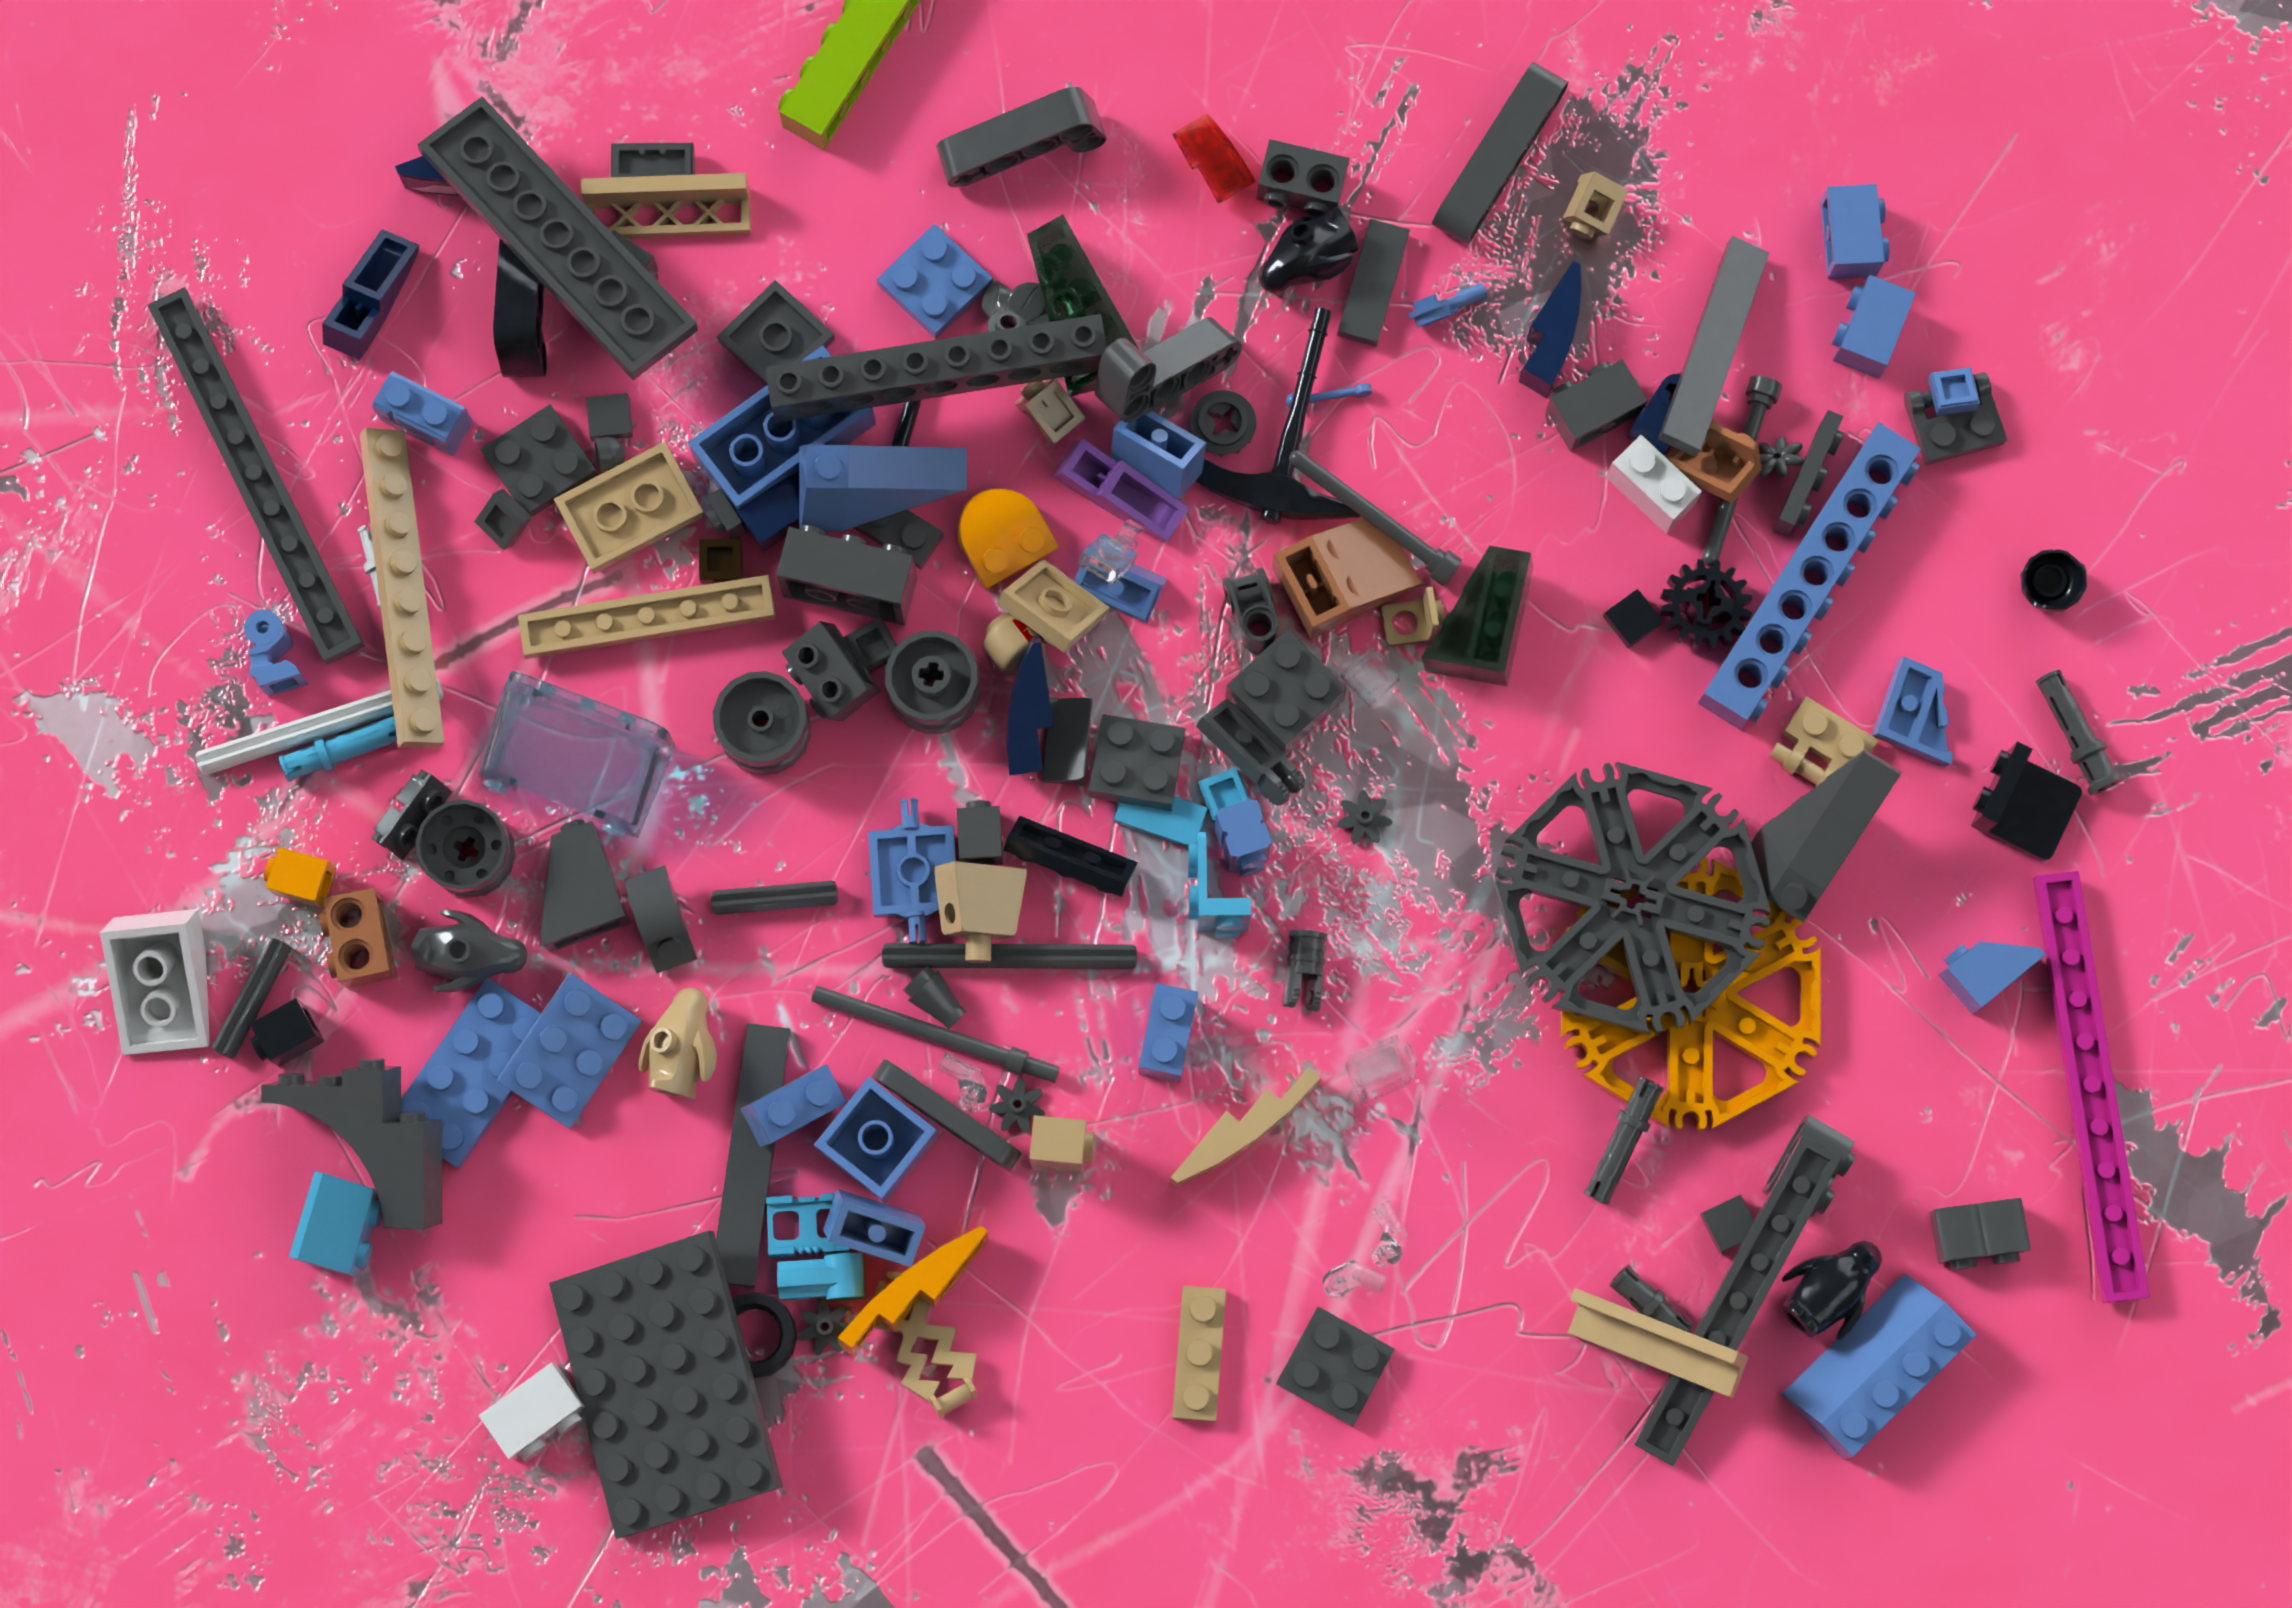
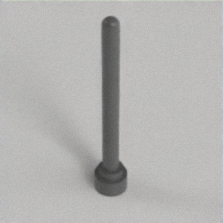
M1754 375L1750 377L1745 392L1748 396L1747 403L1750 407L1741 433L1750 436L1755 442L1766 410H1770L1772 404L1778 402L1782 389L1781 383L1765 376ZM1720 498L1702 555V559L1708 567H1712L1715 560H1719L1738 498L1733 504Z
M1295 450L1289 455V462L1292 466L1426 564L1425 569L1430 572L1429 577L1438 584L1444 586L1455 573L1462 559L1448 549L1445 552L1441 548H1438L1436 551L1302 451Z

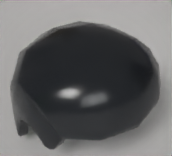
M2048 549L2040 551L2029 558L2020 574L2023 595L2030 604L2044 612H2063L2076 605L2087 588L2085 565L2065 550Z

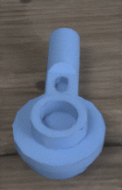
M1482 283L1458 291L1454 297L1438 301L1436 294L1420 299L1413 303L1415 310L1408 313L1410 320H1415L1417 328L1442 320L1459 312L1461 307L1486 299L1487 292L1485 286Z

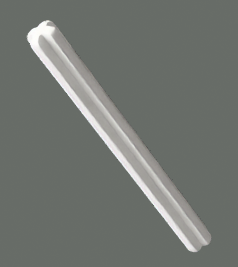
M436 677L439 700L444 697L443 689ZM391 690L198 751L196 753L197 765L203 774L208 775L392 716L394 711Z

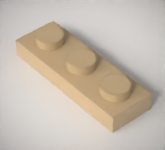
M1183 1285L1172 1418L1216 1422L1226 1289Z

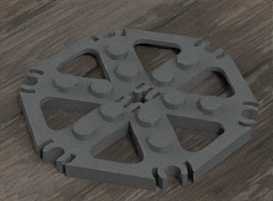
M1616 762L1614 765L1618 771V779H1614L1615 772L1612 765L1605 763L1602 767L1605 775L1604 781H1594L1590 776L1589 769L1585 768L1582 770L1580 777L1581 783L1584 786L1583 789L1577 780L1575 772L1506 839L1505 843L1514 844L1522 850L1520 851L1513 846H1503L1501 855L1512 858L1515 862V867L1511 870L1498 867L1495 876L1505 881L1512 880V884L1502 883L1495 879L1494 885L1520 978L1528 969L1536 968V971L1527 978L1525 985L1529 988L1535 981L1545 980L1549 984V992L1541 999L1544 1003L1550 1002L1559 992L1562 994V997L1551 1009L1644 1035L1650 1034L1646 1017H1650V1026L1656 1035L1663 1031L1660 1023L1662 1015L1672 1016L1677 1029L1684 1026L1685 1017L1684 1013L1680 1010L1681 1008L1685 1010L1690 1025L1761 954L1745 949L1744 945L1753 950H1759L1764 947L1765 941L1755 939L1751 935L1750 929L1752 926L1767 928L1770 920L1762 915L1753 916V912L1769 916L1771 910L1744 818L1739 825L1729 829L1728 826L1737 818L1739 812L1734 809L1729 815L1724 817L1719 816L1715 812V805L1723 797L1720 793L1713 795L1704 804L1702 799L1712 791L1713 788L1620 762ZM1633 790H1644L1676 799L1682 803L1685 809L1684 817L1645 855L1643 854L1627 798L1628 794ZM1568 806H1577L1583 810L1586 816L1599 865L1540 849L1537 845V835L1563 809ZM1725 847L1733 854L1743 888V897L1741 901L1735 903L1677 887L1676 885L1714 848ZM1631 887L1637 888L1638 896L1647 901L1637 903L1633 909L1626 907L1627 900L1619 895L1621 892L1628 893ZM1535 894L1589 910L1548 950L1537 951L1529 943L1519 903L1523 896ZM1606 903L1618 906V909L1606 906ZM1641 913L1650 915L1651 918L1641 916ZM1666 931L1722 947L1727 954L1726 964L1699 991L1695 993L1685 992L1681 987ZM1620 940L1637 998L1635 1005L1627 1010L1584 999L1578 991L1580 979Z

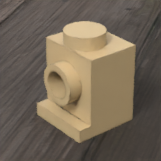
M1595 171L1582 174L1577 181L1579 184L1563 219L1572 223L1569 229L1572 233L1581 238L1592 240L1593 235L1596 237L1609 235L1629 190ZM1588 202L1593 207L1592 216L1584 212Z

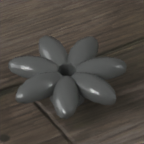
M1780 436L1776 440L1774 448L1768 443H1759V450L1762 453L1760 454L1762 470L1759 472L1760 476H1767L1774 471L1781 477H1786L1788 475V465L1797 466L1804 463L1801 457L1795 455L1803 448V445L1797 442L1787 446L1784 436Z
M1361 790L1358 796V806L1348 800L1341 801L1342 808L1350 816L1339 820L1337 826L1339 828L1354 827L1351 835L1353 844L1358 843L1365 832L1373 842L1378 843L1380 835L1376 826L1387 827L1392 825L1390 818L1379 814L1386 805V799L1381 798L1370 805L1367 792ZM1361 815H1367L1368 819H1363Z
M1022 1077L1016 1080L1013 1092L1003 1085H997V1092L1004 1101L992 1104L989 1110L992 1113L1005 1114L1001 1122V1129L1003 1131L1008 1130L1017 1120L1020 1129L1028 1133L1030 1130L1028 1116H1045L1044 1110L1033 1105L1041 1097L1043 1091L1041 1089H1034L1025 1094L1026 1086ZM1020 1102L1022 1105L1019 1108H1015L1014 1103Z
M821 1298L817 1307L818 1315L810 1311H802L800 1313L802 1319L811 1326L800 1332L798 1336L800 1340L816 1338L814 1353L817 1356L824 1351L827 1342L837 1352H842L843 1348L839 1346L838 1336L849 1325L848 1323L840 1322L847 1312L846 1305H841L830 1313L827 1301ZM824 1323L829 1324V1328L826 1331L822 1330Z

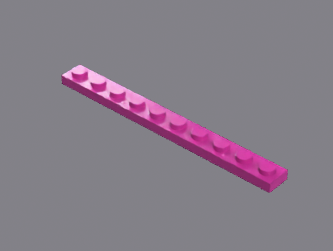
M2079 871L2037 875L2033 878L2044 952L2046 954L2045 958L2102 1304L2150 1298Z

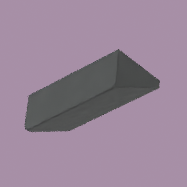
M1093 698L1051 699L1050 704L1054 726L1048 727L1042 782L1084 786Z

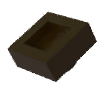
M741 538L699 539V580L701 584L743 579V547Z

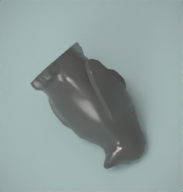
M441 910L440 914L455 920L458 924L420 928L411 946L416 970L453 979L449 983L434 986L433 991L450 993L467 990L491 976L519 971L524 967L527 960V950L524 943L515 938L501 936L492 931L483 921L475 916L456 910Z

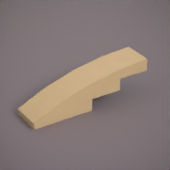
M1308 1066L1282 1099L1278 1098L1269 1089H1266L1241 1121H1238L1229 1112L1225 1111L1171 1176L1170 1182L1175 1187H1179L1217 1169L1253 1146L1286 1119L1314 1090L1322 1077Z

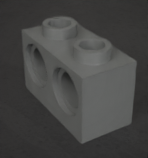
M1269 139L1258 182L1257 199L1262 200L1264 204L1275 209L1291 207L1303 210L1306 215L1313 218L1324 216L1336 206L1339 208L1350 158ZM1278 172H1284L1289 174L1292 180L1287 183H1279L1272 176ZM1316 182H1326L1332 189L1321 193L1314 190L1312 185Z

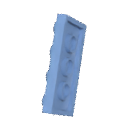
M489 978L483 982L401 1098V1112L423 1111L426 1112V1119H442V1158L459 1170L514 1093L498 1083L496 1079L541 1014Z

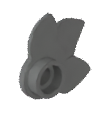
M999 281L991 283L987 287L982 299V309L989 318L987 332L1007 329L1003 327L1004 325L1015 328L1058 321L1053 316L1043 313L1047 302L1045 287L1040 283L1026 282L1016 286L1011 291Z

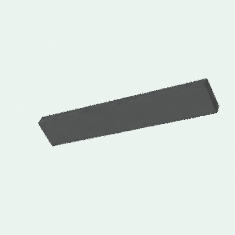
M1732 236L1727 242L1658 440L1695 457L1701 451L1769 252L1735 236Z
M747 1023L716 1238L727 1282L731 1285L755 1287L767 1206L766 1197H768L776 1143L775 1141L760 1147L740 1108L784 1086L791 1037L790 1028Z

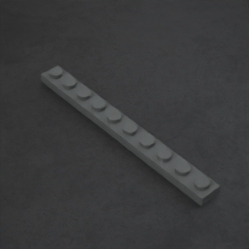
M183 287L148 304L147 306L326 665H329L365 647L188 290Z

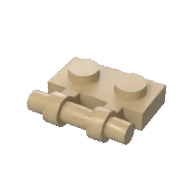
M1806 696L1782 733L1783 736L1796 743L1793 750L1777 742L1769 757L1783 764L1781 769L1791 775L1796 772L1816 784L1815 787H1817L1826 777L1864 749L1872 752L1879 739ZM1807 751L1827 761L1829 764L1824 770L1805 759L1804 756Z

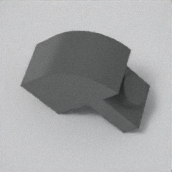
M664 865L624 879L644 945L647 947L656 973L697 960L696 951L683 920L679 901L666 866Z

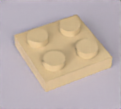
M1042 559L1007 587L997 602L1013 618L1026 624L1042 636L1048 644L1057 647L1063 653L1101 622L1110 608L1045 559Z

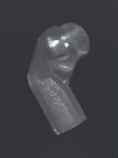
M947 1051L938 1066V1070L958 1081L961 1096L958 1098L959 1106L967 1112H976L979 1110L981 1103L985 1102L987 1096L983 1074L975 1065Z
M1388 1200L1370 1211L1382 1231L1379 1245L1371 1249L1373 1262L1381 1268H1385L1389 1264H1396L1402 1258L1407 1239L1406 1229Z
M1349 1260L1330 1269L1326 1273L1322 1282L1323 1290L1327 1296L1334 1299L1341 1298L1345 1293L1358 1286L1380 1295L1388 1274L1355 1260Z

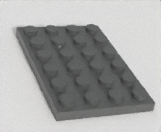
M705 1231L549 1283L577 1393L585 1406L582 1412L616 1539L631 1536L783 1488L714 1231Z

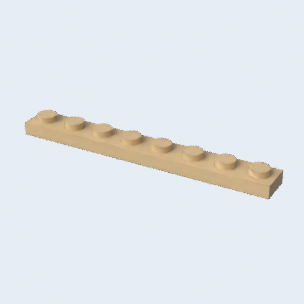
M365 428L359 435L398 748L438 749L445 742L405 430Z

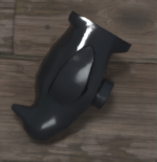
M1336 206L1327 214L1312 220L1311 217L1304 216L1289 225L1282 233L1268 259L1258 271L1260 286L1268 293L1274 294L1280 299L1290 286L1329 280L1342 273L1353 260V256L1350 253H1355L1358 250L1356 236L1342 211Z
M1863 1240L1854 1243L1842 1252L1808 1258L1792 1267L1782 1277L1783 1282L1800 1275H1804V1277L1782 1305V1309L1789 1322L1805 1335L1813 1338L1844 1318V1323L1838 1331L1836 1339L1844 1338L1860 1319L1865 1304L1866 1290L1872 1276L1879 1270L1883 1261L1878 1247L1872 1242Z

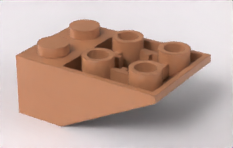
M1364 518L1311 535L1275 553L1273 556L1272 569L1310 640L1422 585L1403 547Z

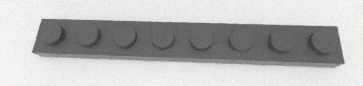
M1800 1136L1695 1328L1694 1335L1737 1351L1842 1158L1841 1156L1805 1136ZM1670 1374L1633 1444L1667 1464L1674 1466L1714 1391Z

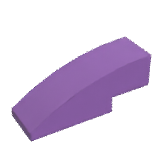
M1081 439L1073 444L1053 475L1055 479L1095 505L1165 543L1169 541L1189 509L1183 502L1122 460L1116 462L1085 439Z

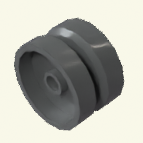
M921 631L906 637L892 650L885 667V686L896 716L909 728L925 734H944L960 727L974 713L980 698L978 667L971 650L958 637L942 631ZM935 679L933 687L926 686L928 681Z
M767 671L748 672L731 680L718 695L713 709L714 731L728 759L741 770L757 775L778 774L794 766L806 752L811 737L810 716L798 689L783 676ZM766 719L768 723L763 727H759L757 722Z

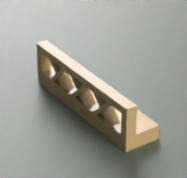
M746 173L581 179V196L585 205L594 215L595 209H614L621 218L611 227L607 228L610 232L615 230L627 239L751 234L750 186ZM725 204H741V222L723 223L715 214ZM694 205L703 213L694 224H682L674 217L683 206ZM704 205H712V206L708 209V208L705 207ZM663 206L671 207L668 210H666ZM643 207H654L662 214L652 226H641L633 219ZM622 208H630V209L626 212V211L623 210ZM709 220L713 222L711 224H706ZM668 221H670L673 225H665V224H666Z
M1574 1289L1570 1301L1577 1303L1578 1306L1567 1333L1734 1398L1749 1358L1748 1356L1592 1294Z

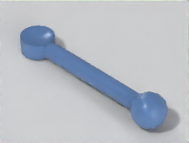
M1362 383L1354 388L1311 394L1309 403L1350 396L1366 397L1372 394L1371 384ZM1294 393L1289 394L1286 398L1288 407H1291Z

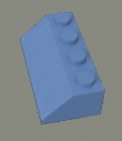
M1903 1274L1860 1316V1319L1844 1338L1835 1340L1781 1395L1843 1459L1853 1457L1977 1334L1945 1301L1907 1274Z

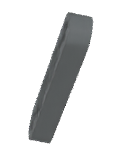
M883 1059L871 1076L890 1092L1006 1171L1010 1172L1022 1153L1010 1143L890 1061Z

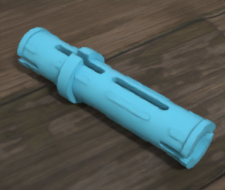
M394 716L324 741L323 737L314 740L315 745L279 756L282 770L286 772L285 777L287 781L291 782L293 779L323 768L326 772L333 770L334 764L397 742Z

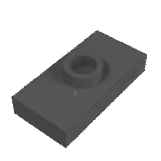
M611 143V177L695 175L694 143Z

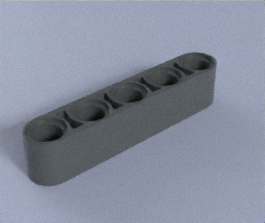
M1535 62L1530 64L1440 205L1432 221L1433 226L1466 245L1472 241L1567 89L1569 81Z

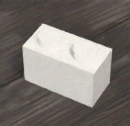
M1642 435L1612 462L1606 476L1618 490L1665 534L1695 506L1702 493L1691 480Z
M550 1363L478 1416L508 1459L517 1460L521 1457L525 1462L546 1447L543 1440L552 1433L558 1431L562 1435L583 1420L579 1414L585 1406L557 1364Z

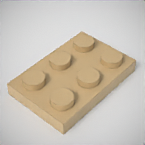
M665 441L553 499L593 574L705 517L700 504Z

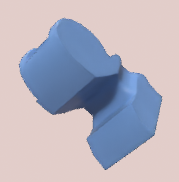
M266 609L251 613L244 624V633L254 646L248 651L251 663L249 674L268 697L308 685L305 677L295 664L286 659L275 663L293 646L290 631L275 613Z

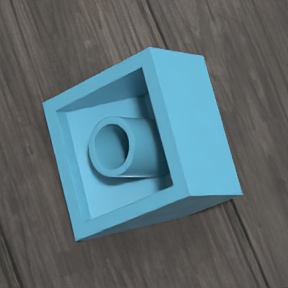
M315 1171L289 1257L311 1266L358 1278L360 1269L365 1270L371 1259L373 1245L368 1242L373 1226L378 1227L383 1218L376 1189Z

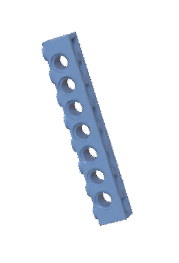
M1877 423L1698 701L1699 705L1741 730L1748 719L1756 723L1769 703L1762 698L1770 685L1777 689L1790 670V667L1784 664L1791 651L1798 655L1801 653L1812 636V633L1806 630L1813 617L1821 621L1833 603L1834 599L1828 596L1830 590L1835 583L1843 587L1856 565L1849 562L1855 551L1859 550L1864 553L1876 536L1877 531L1873 530L1871 526L1878 516L1886 520L1899 500L1898 497L1893 495L1894 490L1899 483L1907 486L1920 467V464L1914 461L1921 450L1920 447L1883 424ZM1878 470L1882 472L1887 479V483H1875L1870 478L1869 471ZM1855 503L1860 505L1864 509L1866 517L1858 518L1851 515L1847 504ZM1825 538H1838L1843 543L1844 550L1839 552L1831 550L1827 546ZM1813 570L1821 576L1823 584L1812 585L1808 583L1804 577V571ZM1792 604L1796 606L1801 613V618L1794 620L1786 617L1782 611V605ZM1771 638L1776 641L1779 646V652L1771 654L1764 651L1760 645V639ZM1749 672L1753 674L1757 679V687L1747 688L1739 682L1738 673Z

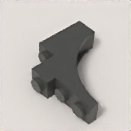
M384 1058L358 1059V1066L343 1069L342 1074L318 1075V1081H305L304 1074L284 1073L278 1074V1081L261 1085V1102L280 1104L308 1113L335 1130L352 1147L366 1167L376 1188L383 1215V1228L425 1230L442 1224V1119H426V1112L423 1111L401 1112V1066H385Z

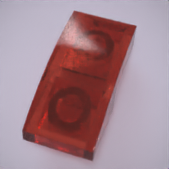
M1208 113L1172 133L1191 169H1199L1217 203L1226 201L1256 182L1232 142Z

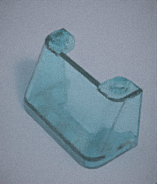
M510 671L503 687L478 777L484 781L482 786L494 793L506 796L508 790L517 791V789L594 817L599 823L603 824L600 831L609 836L624 840L627 834L638 839L676 744L667 729L652 721L529 675Z

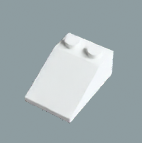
M199 909L114 917L102 929L100 937L122 1054L132 1055L208 1047L210 1036L206 948Z

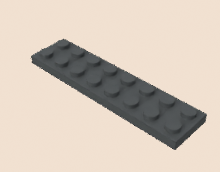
M483 96L417 144L421 155L633 381L698 331L695 320Z

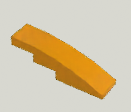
M979 1226L939 1247L904 1271L874 1297L838 1336L839 1346L853 1356L879 1322L894 1332L920 1298L935 1308L988 1241V1230L983 1226Z

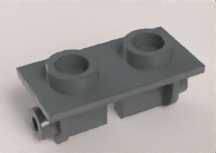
M422 769L417 776L412 774L410 780L396 798L405 805L400 812L390 806L378 824L373 827L375 833L371 839L380 846L387 848L403 861L409 851L416 845V838L421 823L432 810L445 804L452 791L434 775L428 774Z

